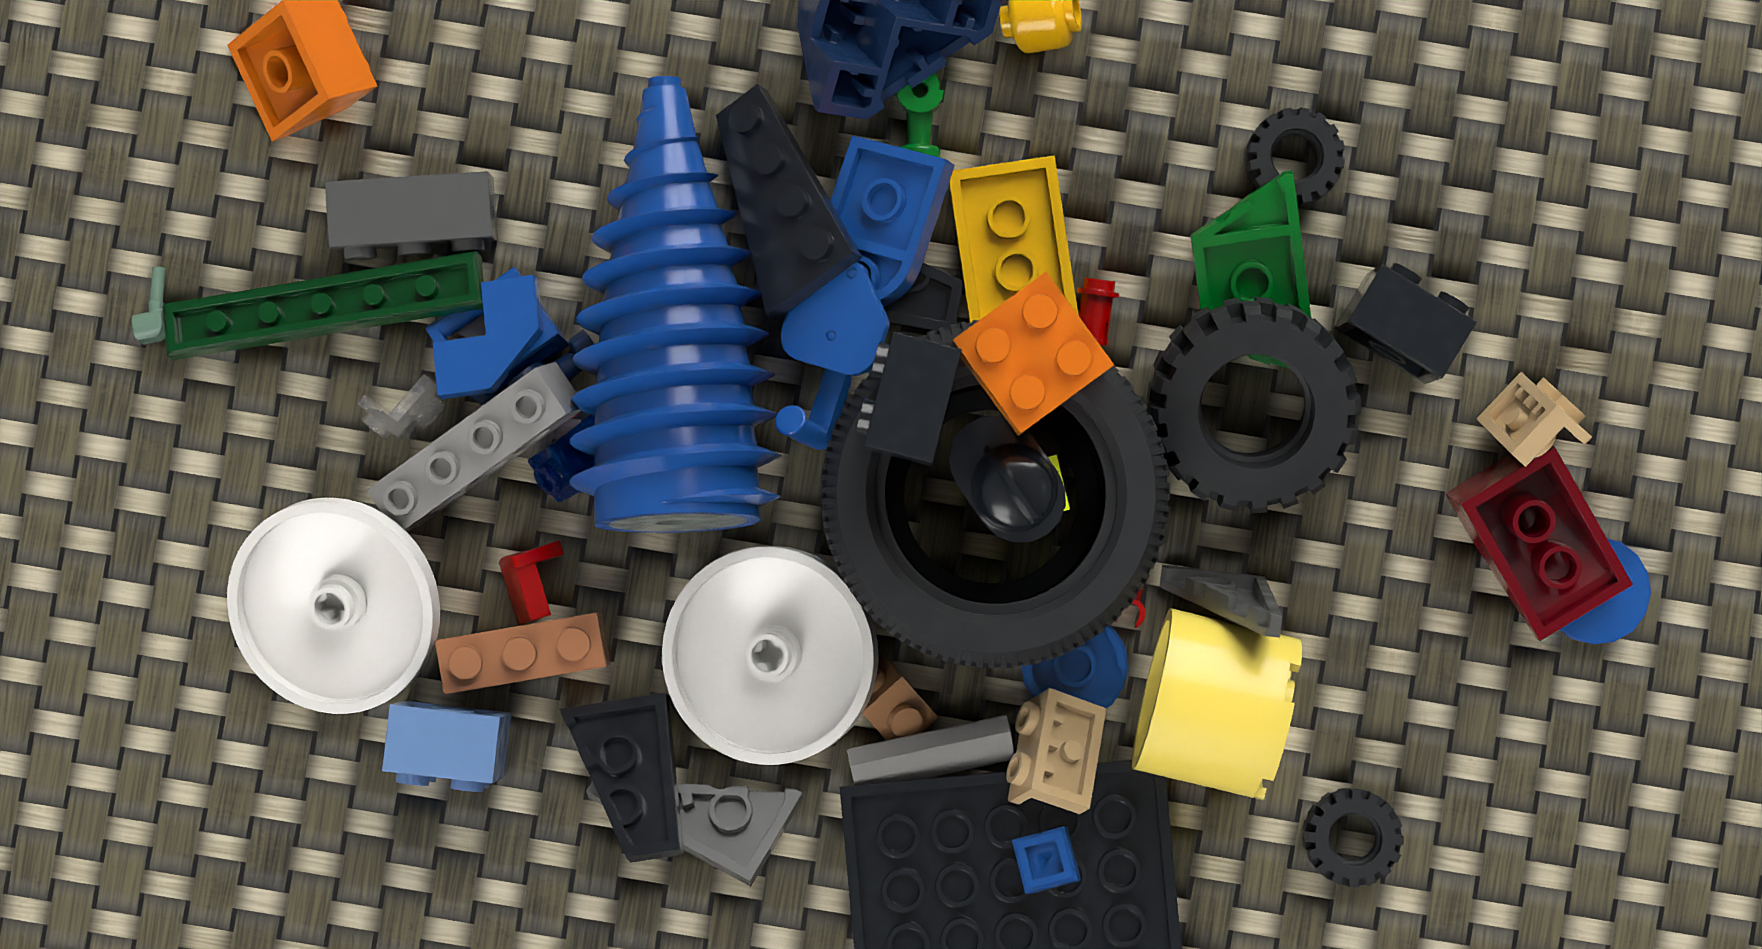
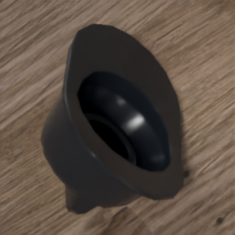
M983 416L968 423L957 434L950 451L951 472L957 486L977 515L996 536L1013 543L1032 542L1046 536L1060 522L1066 506L1064 484L1058 471L1029 431L1026 430L1018 436L1004 416Z

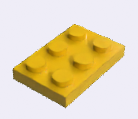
M1055 155L953 170L949 181L969 323H972L973 320L982 319L1045 272H1047L1078 314Z

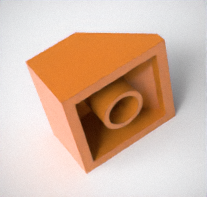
M282 0L227 44L271 141L280 140L349 108L377 87L370 66L363 56L350 28L347 16L338 0Z

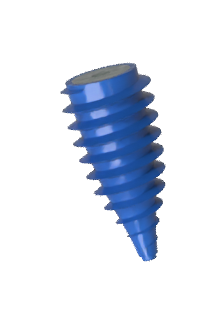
M656 76L648 79V88L643 90L641 110L636 119L638 128L634 147L624 158L625 164L629 167L625 184L615 188L607 196L608 203L619 210L617 221L600 227L592 235V242L597 247L611 253L609 261L588 269L582 277V281L586 286L603 294L604 298L602 302L582 310L576 316V322L582 328L599 335V341L580 350L574 355L572 360L579 369L596 375V384L578 391L571 397L570 402L581 411L595 416V425L574 434L570 438V444L582 452L595 456L593 467L574 475L569 482L576 490L594 496L595 527L600 529L634 533H682L745 527L761 521V506L781 497L759 488L758 468L782 457V455L757 446L755 427L775 419L777 413L754 405L751 388L774 377L775 373L750 365L747 352L748 346L770 336V333L745 325L740 308L761 297L763 293L737 284L732 266L749 258L753 253L745 249L729 246L721 225L736 217L738 213L720 209L717 206L710 182L719 175L707 173L698 143L701 137L696 136L686 88L681 87V79L679 77Z

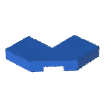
M535 275L481 282L486 335L433 343L438 397L443 400L497 391L508 377V371L527 347L530 349L543 333L539 283Z

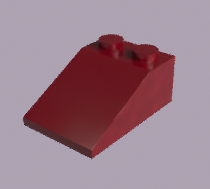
M1551 446L1543 455L1534 458L1526 467L1512 454H1509L1445 493L1472 542L1539 641L1633 585L1554 446Z

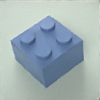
M402 701L391 704L389 707L382 771L396 773L397 783L428 786L429 782H436V777L451 779V789L483 792L484 788H490V783L493 784L505 777L512 713L414 701Z

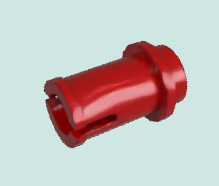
M1084 277L1082 288L1077 287L1076 292L1082 293L1079 317L1100 345L1108 346L1113 298H1119L1120 293L1115 292V281Z

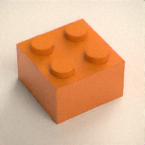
M1047 272L1040 275L962 332L951 343L953 347L962 349L961 359L1018 436L1114 366V363Z

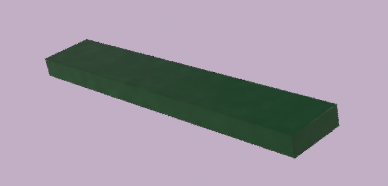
M477 251L163 304L167 356L172 360H179L483 309L481 282H484L481 256Z

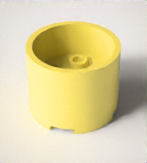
M1172 608L1169 609L1156 643L1145 685L1133 746L1132 768L1264 800L1267 788H1263L1262 779L1274 781L1293 715L1295 703H1292L1295 682L1290 680L1291 671L1299 672L1301 667V640L1281 634L1280 638L1268 637L1243 625Z

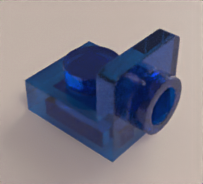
M591 414L578 422L548 447L528 459L529 465L534 470V478L539 487L547 494L552 495L559 503L581 492L570 485V479L574 475L594 466L595 456L582 452L570 444V438L574 434L595 425V416Z

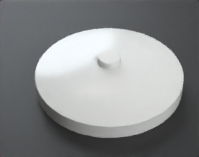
M315 498L292 504L278 511L258 525L246 538L235 557L229 575L227 588L228 616L234 638L243 657L266 685L280 696L304 708L324 713L348 714L379 706L396 696L414 681L427 664L434 650L440 625V601L432 569L417 543L397 522L384 513L363 503L342 498Z
M760 546L739 550L718 558L705 566L686 584L677 597L666 622L662 644V665L667 689L674 706L688 727L701 740L722 754L740 761L761 765H779L799 761L825 750L841 739L855 725L866 708L874 689L878 670V642L871 615L859 604L835 567L821 558L802 550L782 546Z

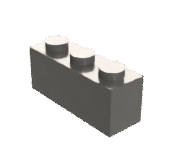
M488 171L325 182L329 247L336 252H344L345 260L377 258V249L398 248V256L401 257L426 256L431 254L430 246L452 245V253L485 251L484 242H498L494 177Z

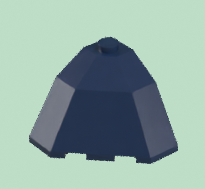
M799 0L797 28L814 109L821 113L867 120L885 107L883 102L907 85L911 88L915 87L947 65L945 59L968 43H972L975 46L991 35L1002 0Z

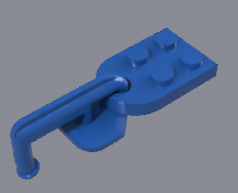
M852 135L830 201L862 258L787 312L781 332V342L784 350L790 357L824 368L825 371L809 419H807L806 413L802 408L794 405L787 406L780 410L775 418V427L779 433L816 450L827 448L828 441L832 436L831 432L844 407L853 377L865 374L872 369L879 342H885L889 329V319L883 307L900 299L911 288L919 275L955 166L947 159Z

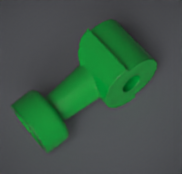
M935 73L913 88L909 85L905 86L896 93L899 106L906 112L908 144L902 145L900 148L940 158V149L937 146L930 145L933 112L941 105L944 90H939V80Z

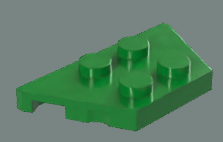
M1290 170L1282 172L1190 235L1200 310L1208 307L1210 311L1223 306V300L1239 298L1241 302L1254 301V297L1271 298L1274 303L1281 305L1291 304L1301 309L1304 314L1311 318L1294 173ZM1260 354L1247 355L1250 359L1267 365L1272 363L1290 369L1283 362L1270 356Z

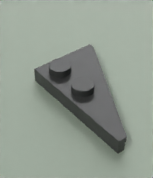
M1162 565L1159 584L1161 588L1223 616L1224 620L1229 623L1243 625L1264 636L1280 638L1283 615L1265 576Z
M591 782L586 790L588 798L602 805L594 783ZM677 784L683 849L751 887L802 802L803 793L791 788H785V792L749 791V787L729 786L725 789H716L710 785Z

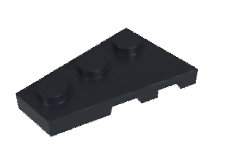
M666 693L560 708L562 717L571 732L585 768L590 774L600 801L629 862L684 855L670 704Z

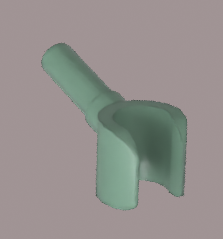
M153 267L150 298L148 301L149 312L132 316L134 336L143 345L159 342L166 338L163 314L166 268Z

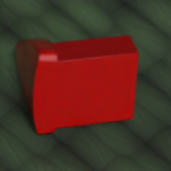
M560 540L507 555L499 560V566L518 625L551 615L536 564L564 555Z

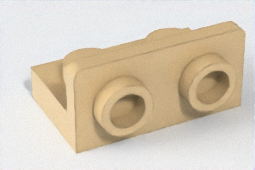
M1522 372L1476 418L1525 467L1534 458L1543 455L1551 448L1556 435L1563 427L1568 429L1584 445L1592 438L1579 425L1586 416L1544 377L1535 385Z
M1051 688L1025 702L1019 710L1015 724L1016 731L1020 733L1017 751L1012 756L1006 773L1007 782L1011 783L1008 801L1019 805L1030 798H1034L1077 814L1090 809L1107 708Z

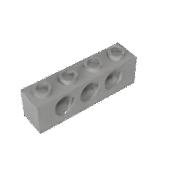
M556 362L536 367L366 491L379 510L397 522L405 531L417 528L581 410L570 402L571 397L576 394V391Z

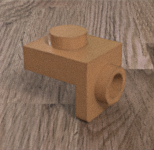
M885 656L878 659L874 689L862 714L886 740L923 732L938 716L903 678Z

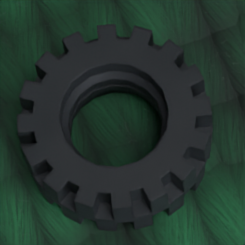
M1290 107L1282 109L1275 114L1273 113L1259 124L1246 146L1245 166H1247V177L1250 183H1253L1259 189L1278 176L1279 172L1274 167L1272 160L1273 148L1284 137L1291 135L1301 136L1310 141L1315 148L1317 161L1315 169L1308 177L1294 180L1297 205L1299 207L1316 202L1335 186L1344 168L1345 158H1343V151L1345 147L1343 140H1340L1338 137V129L1334 124L1330 125L1325 120L1326 116L1319 112L1317 114L1312 113L1309 108L1300 107L1299 109H1292Z
M1358 788L1337 789L1335 792H1328L1323 795L1321 800L1317 804H1313L1309 809V816L1307 820H1304L1302 828L1304 830V838H1302L1303 848L1306 850L1310 863L1328 880L1348 887L1369 886L1377 883L1376 880L1382 876L1386 877L1392 872L1391 867L1395 862L1398 863L1401 857L1399 852L1401 845H1404L1401 821L1389 803L1378 795ZM1351 814L1361 815L1368 819L1374 828L1375 834L1374 844L1369 853L1355 860L1344 859L1337 855L1331 846L1330 840L1332 827L1337 820Z

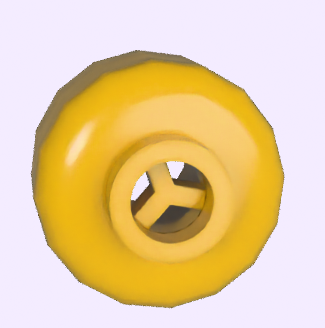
M1008 0V5L1001 6L999 11L1004 37H1013L1018 48L1024 53L1064 48L1071 44L1074 33L1082 29L1079 0Z

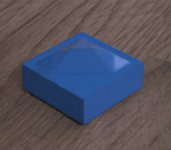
M1062 826L1012 840L1026 894L1081 880L1068 827Z

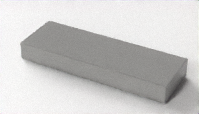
M1002 715L849 748L847 753L854 784L863 785L931 778L1010 761L1014 755L1007 716Z

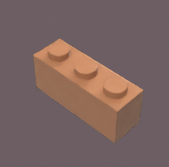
M602 612L435 640L444 694L611 665Z

